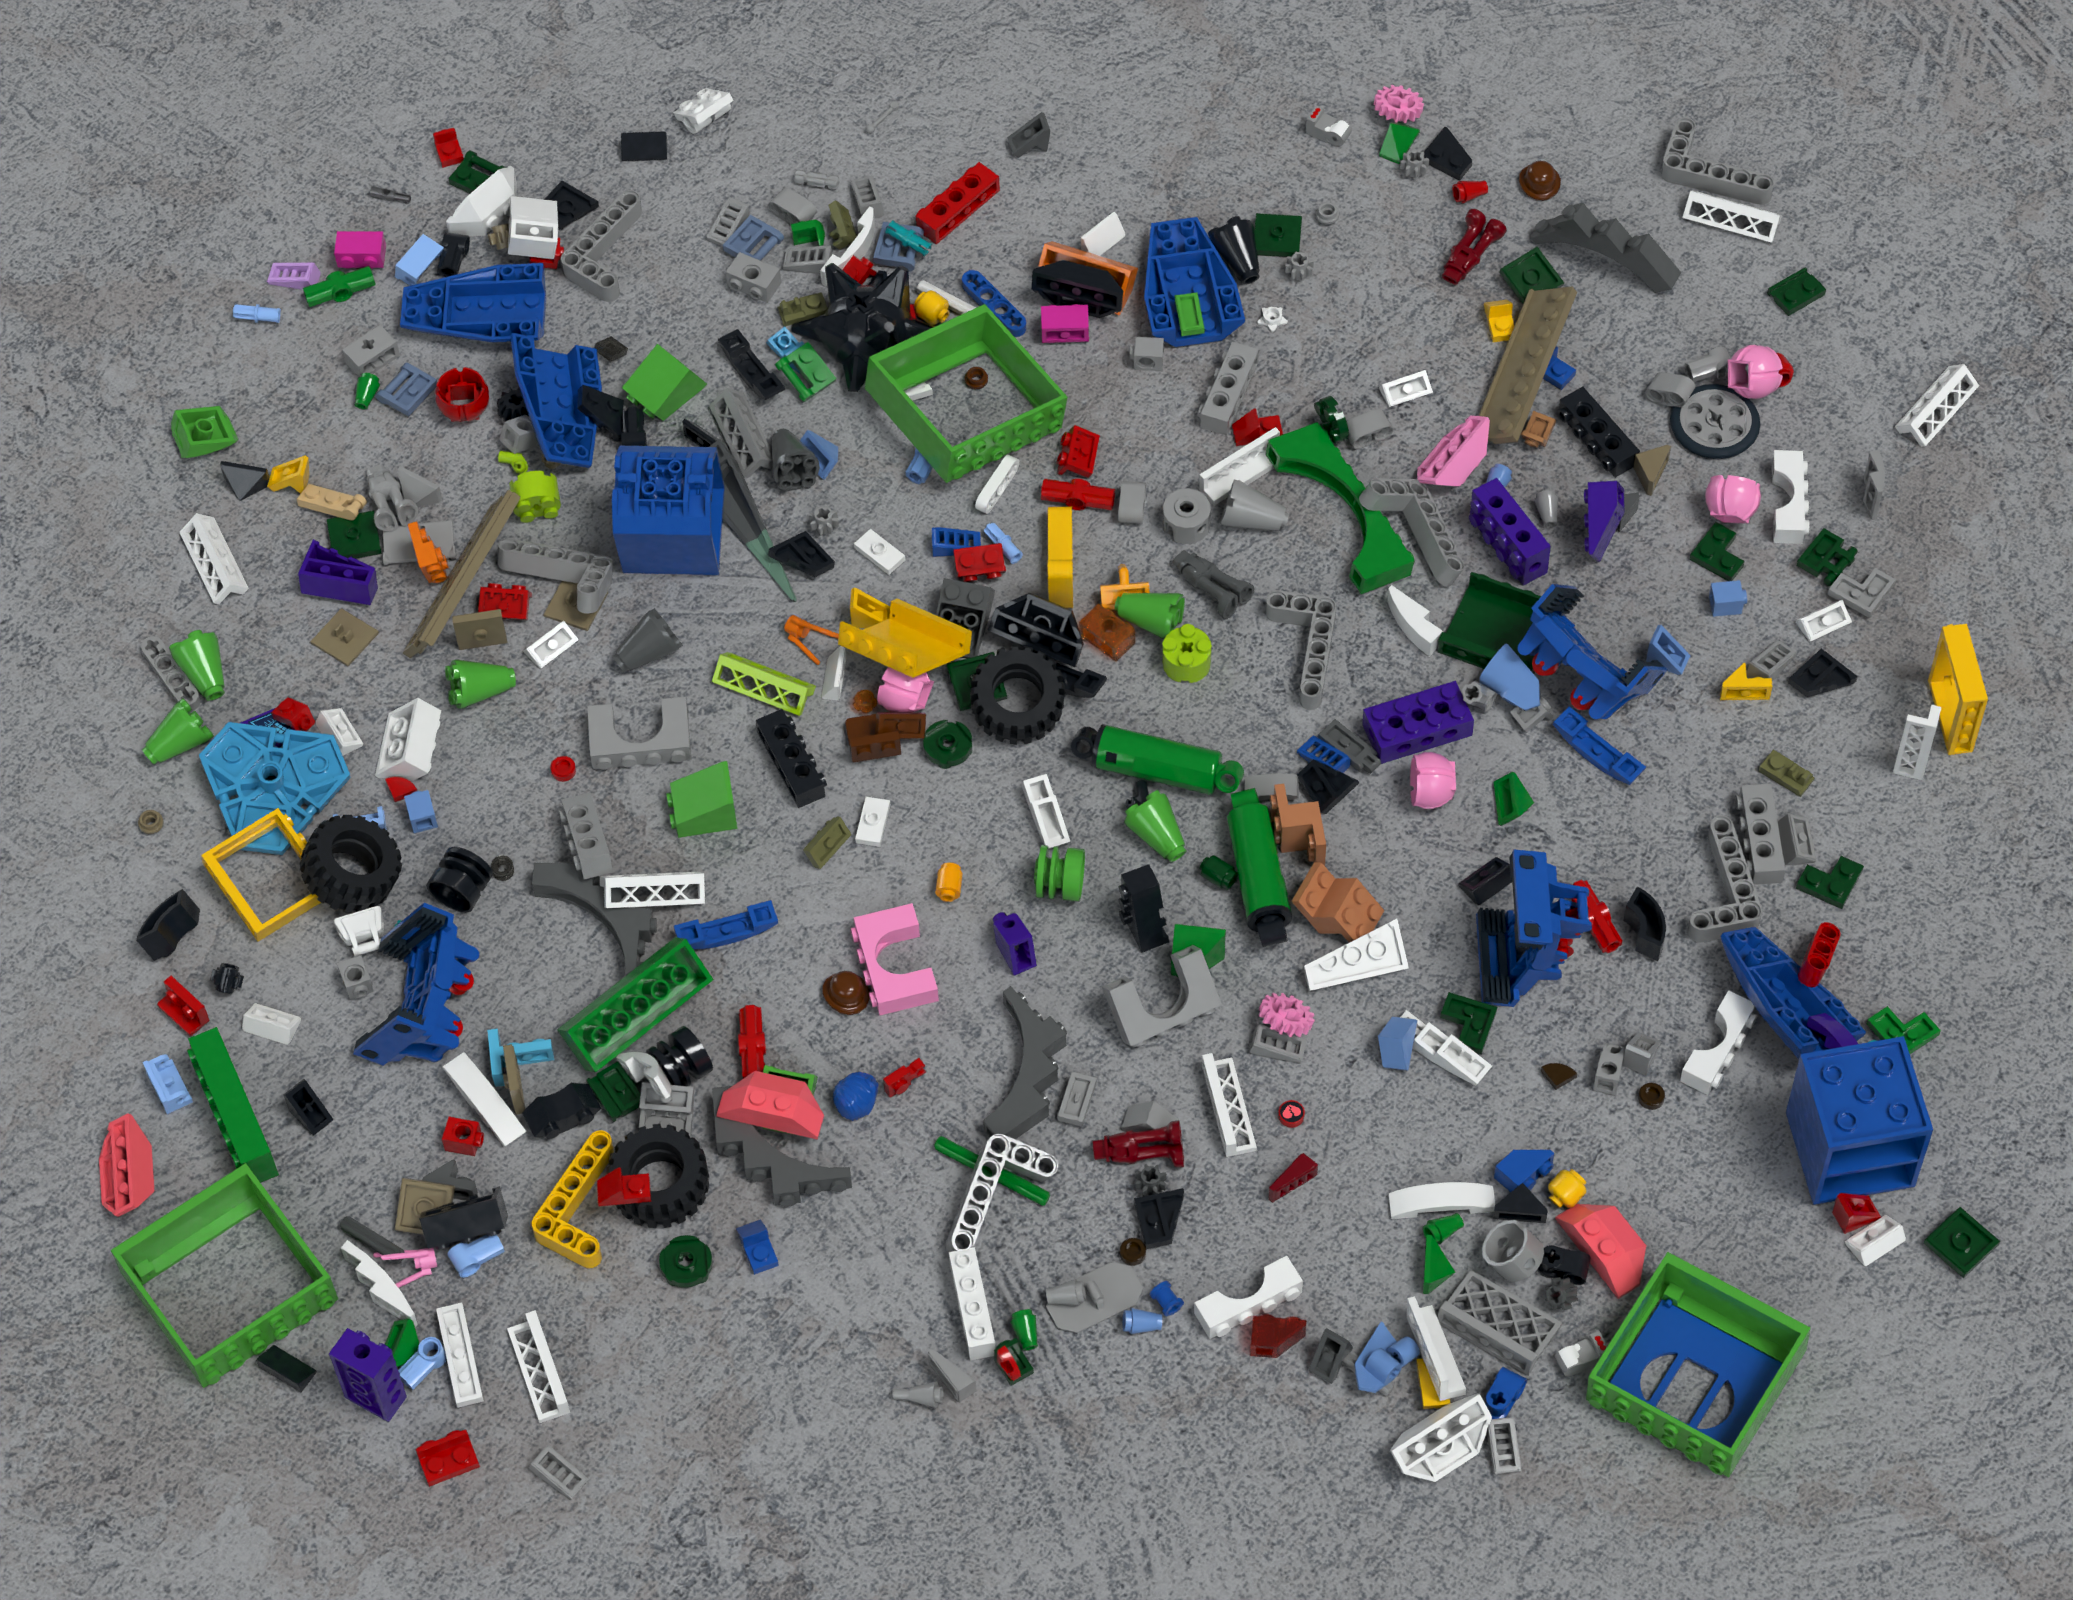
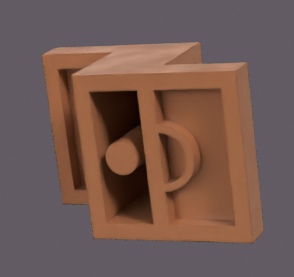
M1285 784L1274 785V795H1270L1271 808H1269L1271 821L1275 826L1273 831L1276 844L1280 845L1281 853L1307 850L1309 862H1322L1325 866L1326 840L1318 801L1288 805Z
M1322 862L1313 863L1291 901L1319 934H1342L1349 943L1373 931L1385 911L1357 878H1335Z

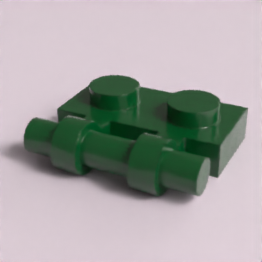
M1823 528L1797 560L1796 566L1815 577H1818L1822 571L1825 572L1827 576L1824 578V583L1831 586L1838 576L1843 573V570L1854 562V557L1858 550L1853 546H1850L1847 551L1841 548L1844 544V539ZM1833 557L1839 559L1836 565L1830 563Z

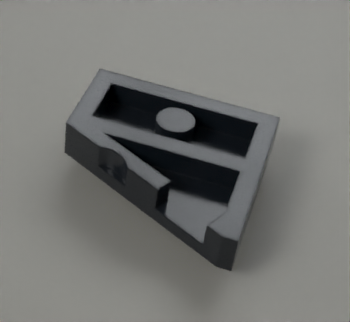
M1821 648L1789 678L1788 684L1808 698L1852 685L1857 682L1858 676Z
M1183 1188L1134 1198V1205L1146 1249L1172 1244L1184 1199Z

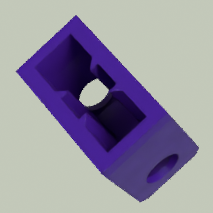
M1005 912L996 914L993 917L996 944L1013 975L1015 976L1036 967L1033 938L1016 913L1007 916ZM1017 945H1018L1019 948H1018V950L1016 951L1015 948H1014V946H1017Z

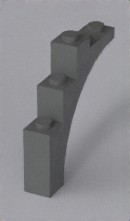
M1584 203L1568 205L1562 210V215L1539 221L1530 237L1535 244L1549 242L1566 243L1599 252L1628 268L1642 279L1654 293L1671 290L1681 274V271L1650 234L1631 237L1616 218L1599 222Z
M534 863L532 886L535 897L551 898L573 904L591 913L601 921L613 934L623 952L625 976L643 963L640 962V955H645V943H652V933H657V918H653L651 908H604V887L600 886V876L584 879L581 870L576 871L574 863ZM620 887L611 888V902H620L626 896L624 895V890Z
M1010 986L1003 991V1004L1013 1016L1020 1031L1023 1043V1061L1019 1076L1009 1095L995 1111L983 1120L984 1133L989 1138L994 1134H1003L1017 1139L1049 1116L1050 1102L1042 1091L1058 1081L1057 1070L1059 1068L1051 1056L1067 1046V1031L1062 1023H1056L1051 1016L1043 1021L1040 1013L1035 1009L1032 1010L1027 1005L1028 1002L1021 992L1017 993ZM993 1142V1143L996 1145V1147H997L999 1150H1001L1000 1145L997 1144V1143H995V1142Z
M732 1086L712 1088L718 1155L734 1156L738 1153H743L747 1180L763 1181L766 1178H772L775 1206L789 1207L796 1203H801V1193L814 1195L820 1191L832 1190L834 1192H842L852 1188L850 1167L829 1168L793 1159L771 1146L759 1135L753 1125L717 1117L723 1092Z

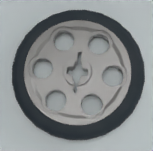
M1705 384L1695 387L1683 407L1673 406L1670 415L1671 429L1680 444L1691 453L1710 459H1726L1746 451L1755 442L1761 426L1760 415L1754 403L1749 398L1742 397L1736 393L1733 388L1720 384ZM1716 398L1721 400L1722 404L1715 406L1709 401ZM1698 407L1701 412L1693 414L1688 409ZM1736 409L1741 411L1743 415L1735 417L1730 414V411ZM1696 426L1701 431L1699 433H1691L1688 428ZM1738 429L1742 434L1740 436H1733L1729 431ZM1716 437L1721 440V443L1711 444L1708 439Z

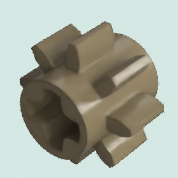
M509 224L491 227L493 233L488 234L490 245L496 244L497 250L508 248Z

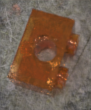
M1099 603L1079 622L1081 637L1116 662L1135 644L1134 627L1129 622L1119 619L1111 609L1104 608Z

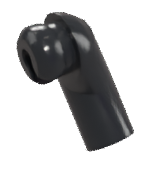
M1139 780L1135 783L1136 796L1131 797V800H1126L1125 806L1127 809L1134 804L1140 806L1147 801L1146 797L1149 795L1147 781Z

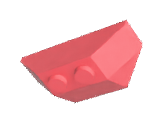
M759 1071L752 1072L724 1091L717 1111V1117L817 1140L824 1119V1114L806 1082Z
M129 1113L109 1123L107 1128L109 1132L103 1142L99 1157L102 1205L117 1217L139 1207L155 1192L152 1145Z
M1576 1204L1573 1208H1569L1555 1217V1220L1577 1248L1591 1257L1590 1264L1618 1299L1640 1286L1646 1244L1615 1206Z

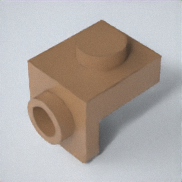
M1533 411L1525 431L1522 430L1521 436L1525 439L1524 443L1538 448L1539 445L1546 447L1556 419Z

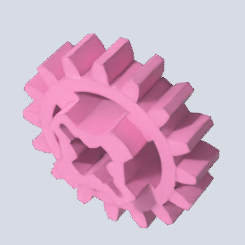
M1391 85L1390 89L1384 86L1382 90L1377 91L1373 105H1375L1374 109L1379 111L1380 116H1386V120L1392 118L1396 123L1398 121L1407 123V119L1414 122L1415 118H1420L1424 103H1422L1423 98L1418 97L1419 93H1412L1411 88L1405 90L1402 85L1399 87Z
M1272 993L1271 996L1266 995L1259 1007V1017L1264 1018L1263 1023L1270 1024V1029L1279 1032L1281 1035L1283 1032L1287 1033L1289 1037H1292L1293 1034L1301 1037L1302 1033L1307 1035L1315 1021L1313 1019L1314 1013L1309 1012L1310 1007L1303 1006V1001L1294 998L1292 995L1290 998L1286 997L1284 993H1281L1280 996Z

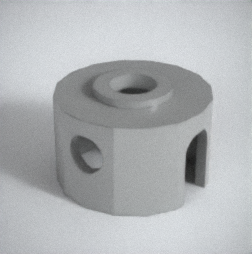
M1190 488L1178 489L1172 492L1163 504L1164 532H1168V525H1170L1173 529V541L1181 544H1193L1202 540L1208 534L1211 526L1210 501L1200 491ZM1180 508H1192L1193 510L1186 513L1181 511Z
M1507 1220L1496 1225L1488 1233L1483 1243L1482 1253L1486 1262L1500 1276L1510 1282H1515L1530 1277L1538 1269L1543 1259L1544 1248L1541 1241L1526 1227L1524 1228L1516 1220ZM1505 1237V1243L1501 1247H1498V1240L1500 1238Z

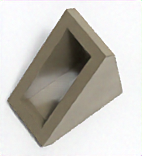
M1669 445L1635 454L1633 469L1647 495L1652 496L1669 461L1671 446Z

